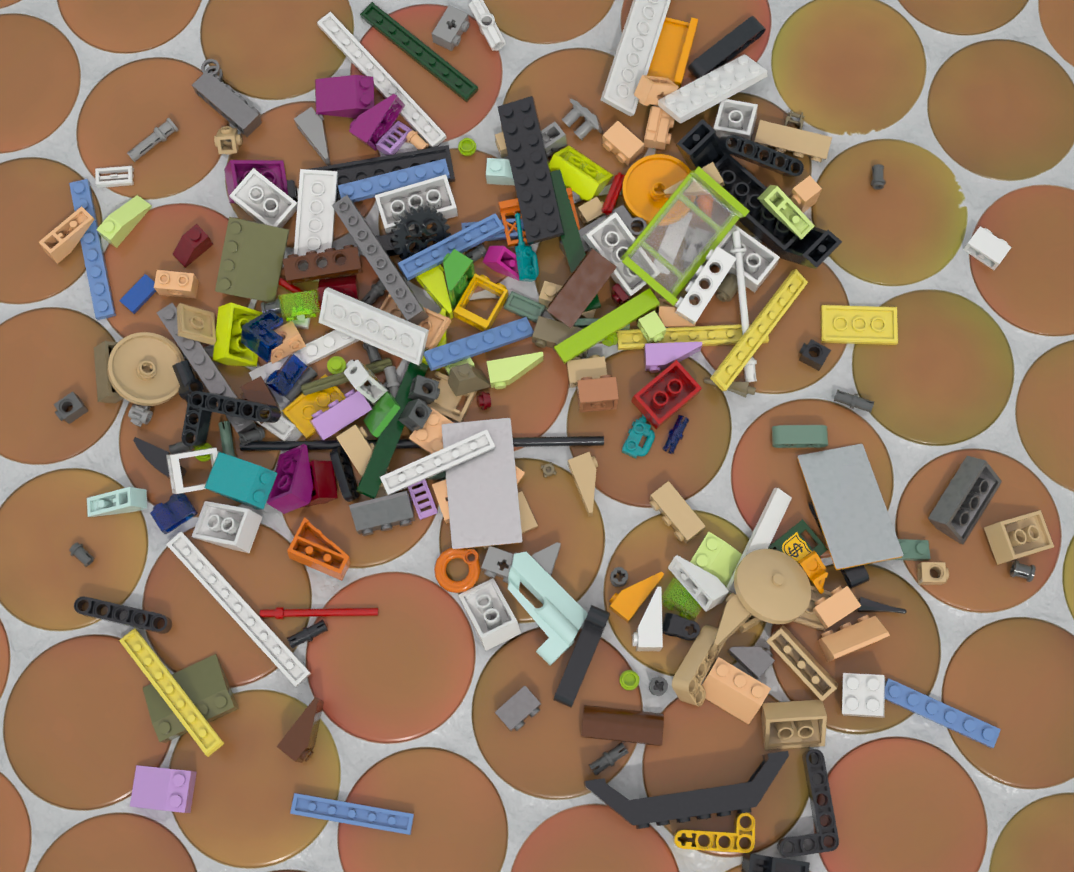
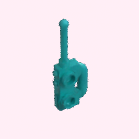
M516 213L519 243L515 247L519 281L532 282L539 275L538 258L532 250V246H525L520 219L521 215Z
M644 415L639 420L633 421V428L629 430L628 433L630 434L622 447V453L635 459L637 456L647 455L655 439V433L650 429L651 425L646 423L647 420ZM642 436L647 437L643 447L638 446Z

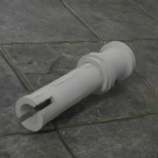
M169 117L160 127H155L154 132L127 152L134 162L159 142H165L166 138L173 132L179 131Z

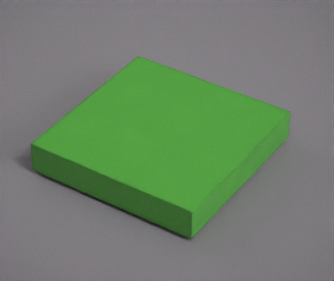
M388 391L381 396L363 420L371 434L379 437L399 411L400 406Z

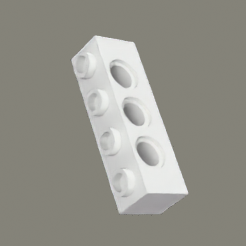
M718 246L715 251L710 250L705 258L708 262L705 266L701 265L695 273L698 276L695 282L690 281L685 289L688 293L684 298L680 297L675 305L677 308L675 313L693 325L737 259ZM713 264L717 265L719 267V272L712 273L709 269V266ZM702 280L707 281L709 288L702 289L699 286V282ZM689 297H697L699 304L692 305L689 302Z

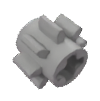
M132 405L128 413V417L132 418L130 422L139 427L143 423L147 425L153 415V412L150 411L151 407Z

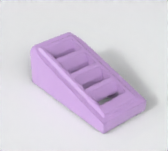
M397 121L376 143L377 150L386 156L396 154L407 140L406 136L412 129ZM400 127L401 129H403V130L406 131V132L403 134L402 132H400V131L397 130V129ZM394 133L398 134V135L401 136V137H400V138L396 137V136L394 135Z
M426 480L408 487L420 520L438 513ZM422 483L424 485L414 490L412 489V487ZM426 491V494L415 497V494ZM429 499V501L418 505L419 501ZM431 505V509L421 512L420 509Z

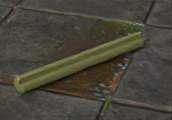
M385 358L365 366L375 374L384 371V368L393 366L390 358ZM344 372L302 384L301 390L303 395H308L350 381Z

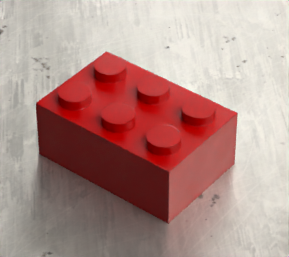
M676 360L636 393L631 402L657 429L697 396L702 388Z

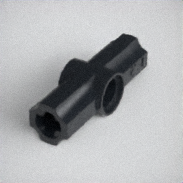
M188 360L172 365L180 385L179 395L188 403L189 395L192 392H203V384L195 378Z

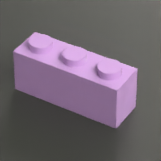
M352 389L344 394L345 399L340 402L336 399L328 404L329 409L326 411L319 410L311 415L313 419L310 420V423L321 440H325L372 410L364 395Z

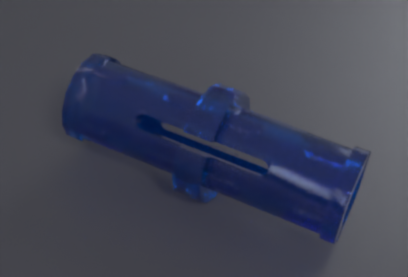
M678 415L674 427L670 429L669 437L662 448L665 452H667L671 445L668 453L674 454L679 440H682L683 432L689 422L687 417H685L681 424L684 416Z

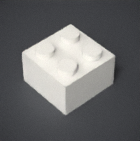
M730 99L723 100L720 103L713 128L716 130L718 138L723 135L734 134L751 141L757 119L758 104Z
M843 673L842 714L844 716L885 718V676Z

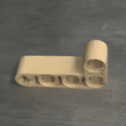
M705 625L701 629L673 677L672 688L683 702L701 706L705 701L706 692L701 683L724 645L723 643L715 652L712 650L718 630L717 627Z

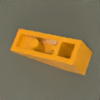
M661 571L622 590L619 594L615 593L609 600L611 603L609 609L628 623L663 578L664 573Z

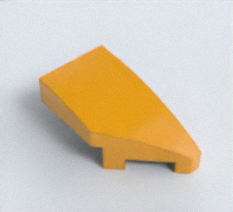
M813 551L799 560L798 563L817 591L822 594L828 572H826V567L818 554Z

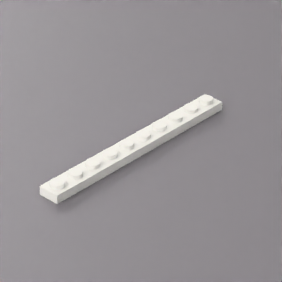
M331 12L317 22L318 27L364 76L373 77L374 87L385 99L393 94L399 97L405 104L400 115L419 133L431 148L437 147L447 139L445 133Z
M179 532L166 544L295 687H298L311 674L183 532Z

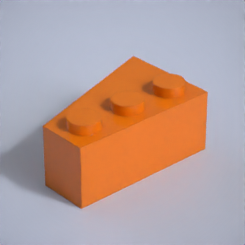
M304 517L287 550L289 558L342 581L351 564L350 557Z

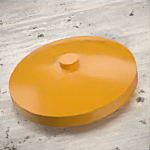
M654 154L639 159L628 169L623 181L622 195L627 209L634 217H640L645 220L646 224H649L669 199L666 198L664 190L686 178L691 170L682 161L669 155ZM686 196L692 203L695 202L696 196ZM678 199L657 226L676 223L684 218L691 209Z

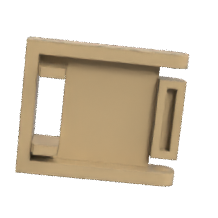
M436 371L434 376L441 379L438 385L440 394L437 400L435 399L432 403L427 404L429 408L432 407L449 420L456 423L463 422L477 391L464 394L468 399L462 412H460L456 408L463 395L455 396L448 384L449 376Z

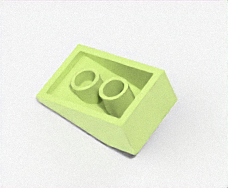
M708 532L690 562L716 576L727 587L742 554L724 540Z

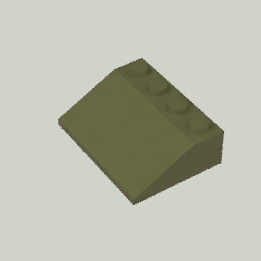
M229 217L215 291L266 302L276 301L289 229Z
M217 654L172 674L208 723L239 709ZM152 684L143 687L152 725L159 742L167 743L188 733Z

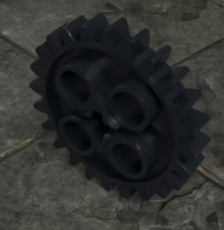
M418 205L417 210L411 207L410 213L404 210L405 216H398L401 221L394 222L397 228L391 229L395 233V235L391 236V239L395 241L392 243V246L397 248L395 253L397 255L400 254L399 257L402 260L426 249L428 242L433 241L432 245L451 235L450 232L446 231L450 228L448 224H445L447 219L442 218L443 214L437 213L435 208L430 210V207L427 205L424 210L420 205ZM433 222V226L427 230V225ZM415 224V228L409 231V227ZM415 242L414 248L409 249L410 244Z

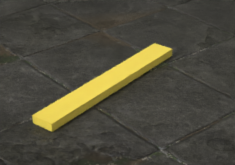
M797 269L792 270L710 377L722 391H726L807 285V280Z
M742 325L666 328L664 338L657 343L702 342V346L736 345L743 336ZM640 329L617 331L618 350L644 349L645 344L648 343ZM767 336L766 339L763 341V343H768V342H769V337H768V336Z
M134 628L119 640L201 750L209 757L224 742L139 631Z

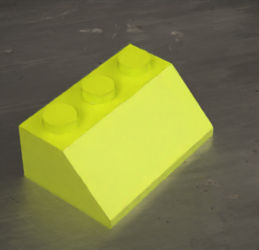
M571 146L556 152L549 163L550 171L560 170L565 187L571 188L584 201H590L598 197L613 177V174Z
M234 303L218 307L216 343L214 344L212 361L231 366L256 367L260 343L258 338H260L263 313Z

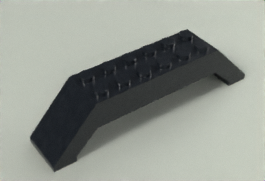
M702 119L676 144L690 170H696L698 166L702 169L713 162L724 180L725 185L722 187L749 210V213L745 217L739 218V221L781 259L817 269L842 241L831 231L813 227L803 239L797 237L757 199L767 187L731 155L719 149V138L716 135V130Z
M781 751L762 755L763 761L746 783L633 800L627 799L606 784L605 778L584 781V786L629 824L636 825V829L649 828V823L656 822L657 826L668 825L670 820L676 819L677 823L691 821L690 817L696 816L697 820L711 818L713 813H716L717 817L731 815L733 810H737L739 814L752 812L751 808L757 807L789 757V752Z

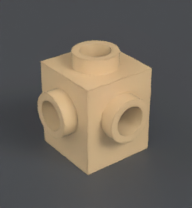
M225 126L218 130L217 135L214 136L218 153L230 155L238 152L239 146L242 145L241 134H238L237 128Z

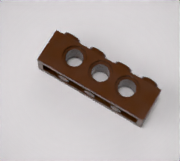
M346 245L343 249L339 250L328 248L324 250L325 252L321 253L310 251L303 256L298 254L288 255L287 258L283 259L286 281L290 285L362 273L360 251L354 245ZM345 257L346 261L344 264H337L338 258ZM321 260H326L327 265L325 267H318V263ZM308 263V269L301 271V264Z

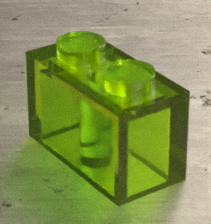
M317 290L277 296L281 319L286 318V322L298 320L297 316L305 315V319L314 318L316 313H320Z
M673 577L662 595V605L669 610L674 608L679 611V615L682 618L695 620L702 607L679 580Z

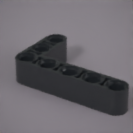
M194 391L188 398L182 442L188 447L204 446L207 441L212 412L259 422L275 423L280 419L281 411L274 405L209 392Z
M591 605L584 627L555 693L554 701L572 708L609 619L610 612Z
M818 749L808 750L803 755L815 833L780 839L777 849L781 855L786 857L830 852L837 849L839 845L823 753ZM811 753H815L818 757L816 764H812L809 761ZM815 773L819 774L822 778L819 785H816L812 780ZM819 794L825 797V803L822 806L816 802V797ZM822 815H826L829 818V823L825 827L820 823ZM828 835L833 840L830 847H826L823 843L824 838ZM807 838L813 843L810 850H806L803 846V842ZM787 841L792 844V851L790 853H785L783 850V844Z

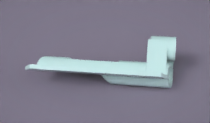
M527 552L516 553L513 555L512 565L508 574V590L549 637L536 652L551 666L575 642L574 638L588 613ZM520 582L543 604L541 608H535L520 593Z

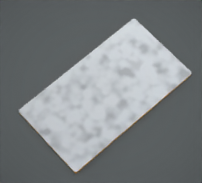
M510 418L442 424L443 449L484 430H488L495 445L494 449L445 470L452 549L522 543Z
M863 444L798 455L797 459L836 570L903 557L901 546Z

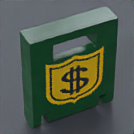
M803 519L768 547V549L775 547L777 551L787 554L797 563L813 551L820 557L828 550ZM805 530L817 544L814 549L800 535Z

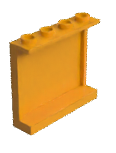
M665 17L647 76L669 78L679 86L678 89L681 88L698 19L691 17V21L688 23Z

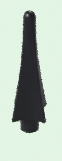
M860 597V600H858L861 605L858 612H893L902 614L907 612L905 609L888 606Z

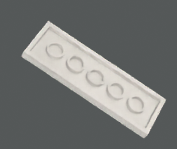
M743 54L659 99L658 106L681 124L768 77V71Z
M300 169L294 254L303 256L310 251L321 253L325 252V249L333 248L335 210L332 205L336 203L337 171ZM321 260L318 263V267L323 268L327 265L326 260ZM303 263V264H301L300 270H301V271L307 270L308 267H309V264H308V263Z
M329 287L324 290L319 323L416 365L422 363L429 333L428 329Z

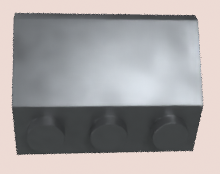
M407 491L349 505L358 534H362V536L371 535L374 533L373 531L379 529L381 531H388L393 529L392 526L396 525L401 527L412 524V521H415L411 500Z

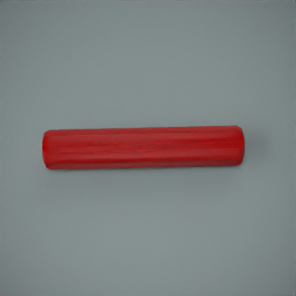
M621 172L615 175L601 209L605 215L612 213L622 189L625 175Z

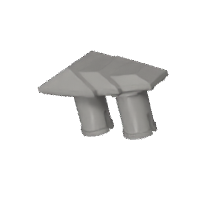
M570 99L573 109L562 118L563 122L570 128L580 116H584L586 121L574 131L581 140L592 129H597L600 133H603L599 118L587 108L582 107L578 101Z

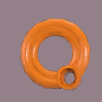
M449 548L442 552L436 560L434 568L435 578L439 585L453 593L465 592L472 588L478 581L481 571L478 552L468 548ZM471 554L475 555V559L473 561H469L468 559L469 555ZM460 558L468 564V575L462 581H453L446 574L447 564L452 559Z

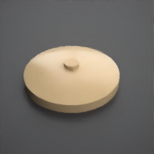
M140 332L126 336L114 346L109 356L107 372L111 385L121 397L137 405L156 406L171 400L178 393L180 385L172 365L185 360L178 347L169 339L155 333Z
M773 549L755 550L746 555L736 568L734 574L736 594L742 605L758 619L772 624H786L799 618L808 608L811 600L809 579L803 568L787 554Z

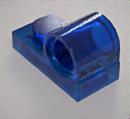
M291 354L279 370H275L270 374L266 384L280 396H286L307 368V365L297 356Z

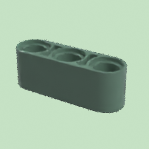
M773 426L772 446L775 448L828 446L827 426Z

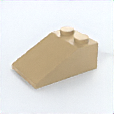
M1041 510L984 527L997 565L1054 547Z

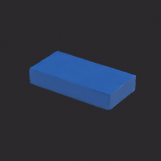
M145 274L119 301L135 314L156 292L154 288L155 282Z

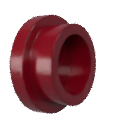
M480 391L479 396L476 398L477 405L482 410H486L491 407V397L488 392Z

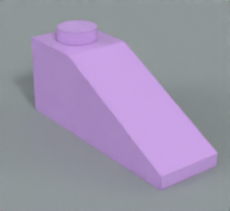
M702 342L646 343L644 346L645 371L659 373L661 370H665L676 360L680 362L701 351Z

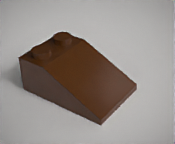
M315 697L277 745V748L295 762H307L314 753L312 749L315 747L324 702L319 698Z

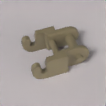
M790 110L787 113L789 116L786 117L784 126L791 122L798 124L799 129L802 130L804 123L802 118L804 119L805 117L803 112L796 114ZM791 116L800 118L799 121L790 120Z

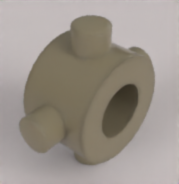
M550 462V464L541 466L544 474L543 477L547 478L553 474L556 475L554 463Z

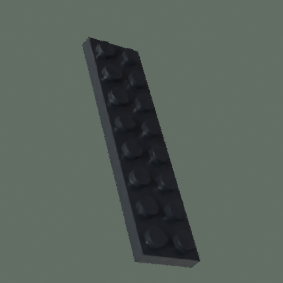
M533 96L497 106L527 243L531 245L565 235Z
M449 145L306 169L338 172L336 202L341 199L338 185L441 159H446L450 174L448 182H455Z

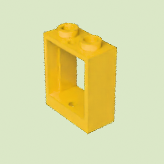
M474 274L453 311L454 317L482 332L489 330L509 296L507 288L501 283L495 284L491 282L485 275L481 274L479 276ZM477 286L500 297L488 320L465 309Z

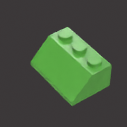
M453 249L451 254L447 253L444 257L443 265L451 306L455 309L472 280L475 271L473 260Z

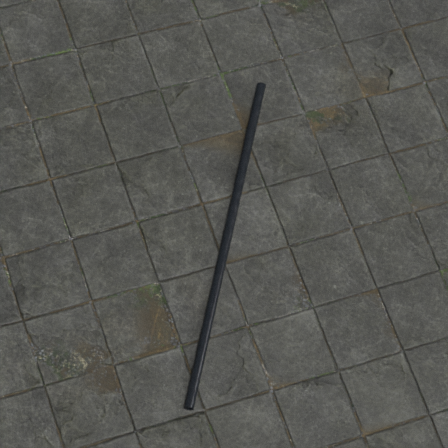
M604 436L512 437L513 447L604 446ZM375 439V440H367V441L369 442V444H371V443L373 442V444L375 445L376 442H377V439ZM399 439L395 449L421 447L409 439ZM338 440L253 441L246 445H242L240 442L241 451L291 450L302 444L307 445L308 450H334L342 446Z

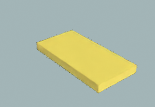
M822 305L821 343L897 345V307Z

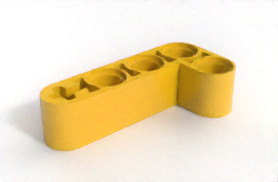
M750 813L738 814L734 821V833L678 830L673 835V842L675 846L681 849L748 853L753 850L755 845V819ZM743 816L748 817L750 820V824L746 828L740 825V819ZM682 833H684L685 837L693 838L694 846H691L692 842L688 841L681 845L678 837H681ZM704 834L708 837V844L702 847L698 843V838ZM721 836H726L729 840V844L725 848L719 845L718 841ZM743 837L749 840V846L746 849H742L739 845V841Z

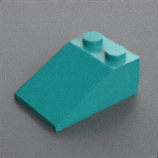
M218 452L204 488L260 510L265 507L278 473Z

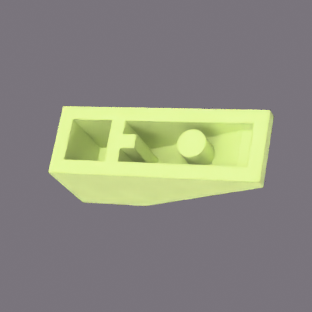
M770 185L757 198L800 239H803L815 226L778 186Z
M137 195L111 213L96 230L103 239L117 248L152 206Z
M543 352L487 361L491 388L503 389L506 388V385L512 384L544 361Z

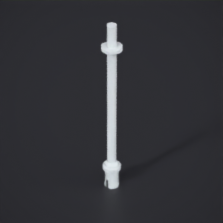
M733 231L734 249L730 250V254H735V258H737L735 265L743 335L749 328L742 253H745L746 249L741 247L740 231ZM753 357L744 367L745 382L757 381L755 369L757 360Z

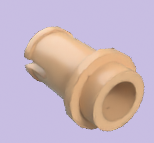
M412 130L407 134L406 139L408 143L414 145L418 150L428 149L429 144L418 135L417 131Z

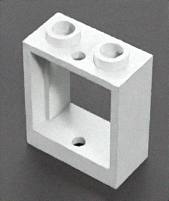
M217 448L166 455L173 494L203 490L206 484L183 487L179 459L210 454L213 467L219 452Z

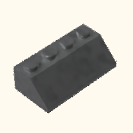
M967 456L928 518L936 529L962 545L1002 483L987 461Z

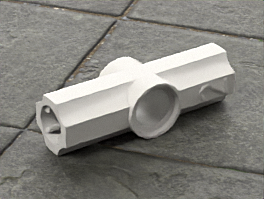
M472 0L468 7L479 26L481 34L484 35L492 51L502 49L506 45V41L495 23L494 16L490 14L483 0Z

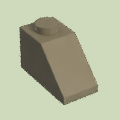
M469 363L450 369L448 384L455 396L490 387V383L483 372Z

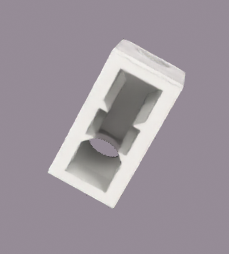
M350 360L347 363V369L344 371V374L353 387L372 403H375L388 391L373 372L359 360ZM368 380L371 385L365 386L364 383Z

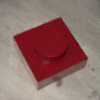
M618 283L612 287L611 298L616 304L623 305L629 301V296Z

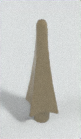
M704 379V383L717 386L711 379ZM733 381L727 390L746 398L747 394L755 395L756 388L750 387L749 382Z

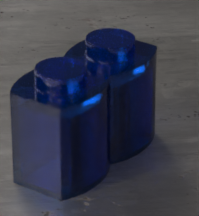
M185 493L173 494L168 502L164 504L159 503L153 507V511L150 514L162 533H170L198 514Z

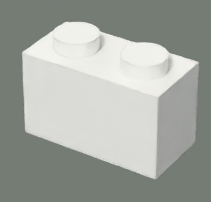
M980 226L963 250L992 270H995L1009 252L1011 246L1005 240L994 236L990 230Z

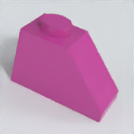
M489 246L483 263L495 272L519 281L516 255L505 246Z

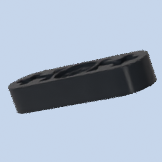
M338 447L330 452V458L342 496L347 502H351L359 498L360 493L356 492L358 486L349 457L342 447Z

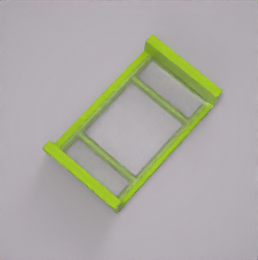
M698 166L696 170L691 171L620 260L674 306L678 301L677 295L706 261L705 258L710 250H715L739 218L745 217L749 210Z

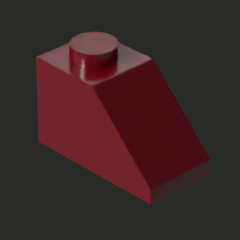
M196 224L182 235L173 252V256L186 268L209 249L213 243L209 236Z

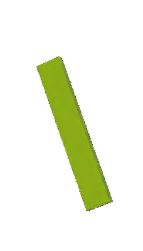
M649 288L559 343L554 349L565 364L658 307L660 302Z

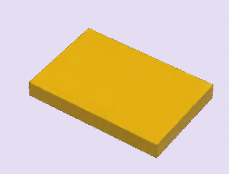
M324 374L320 379L325 378V377H328V376H327L326 374ZM337 386L308 395H303L302 393L285 407L282 412L303 436L308 439L316 433V430L310 423V420L313 419L311 415L319 410L326 411L329 409L328 404L336 399L340 402L345 399V396Z

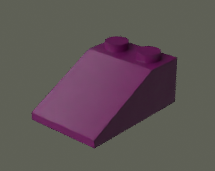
M349 75L315 79L316 114L357 118L360 114L374 106L373 77Z
M393 94L360 114L357 119H354L350 125L349 132L359 141L376 151V143L392 127L405 104L397 95Z
M230 160L224 168L228 197L253 168L288 195L283 160ZM229 197V203H236Z
M302 444L280 454L275 472L278 474L267 499V504L283 514L308 505L312 498L313 483L307 445Z

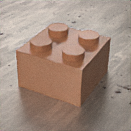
M603 375L597 379L583 377L581 380H577L579 413L617 409L619 398L616 377Z

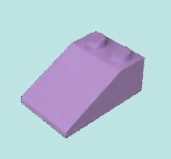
M136 765L130 806L190 813L197 772Z

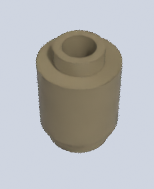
M734 274L725 276L715 292L716 297L720 301L729 302L738 291L737 276Z

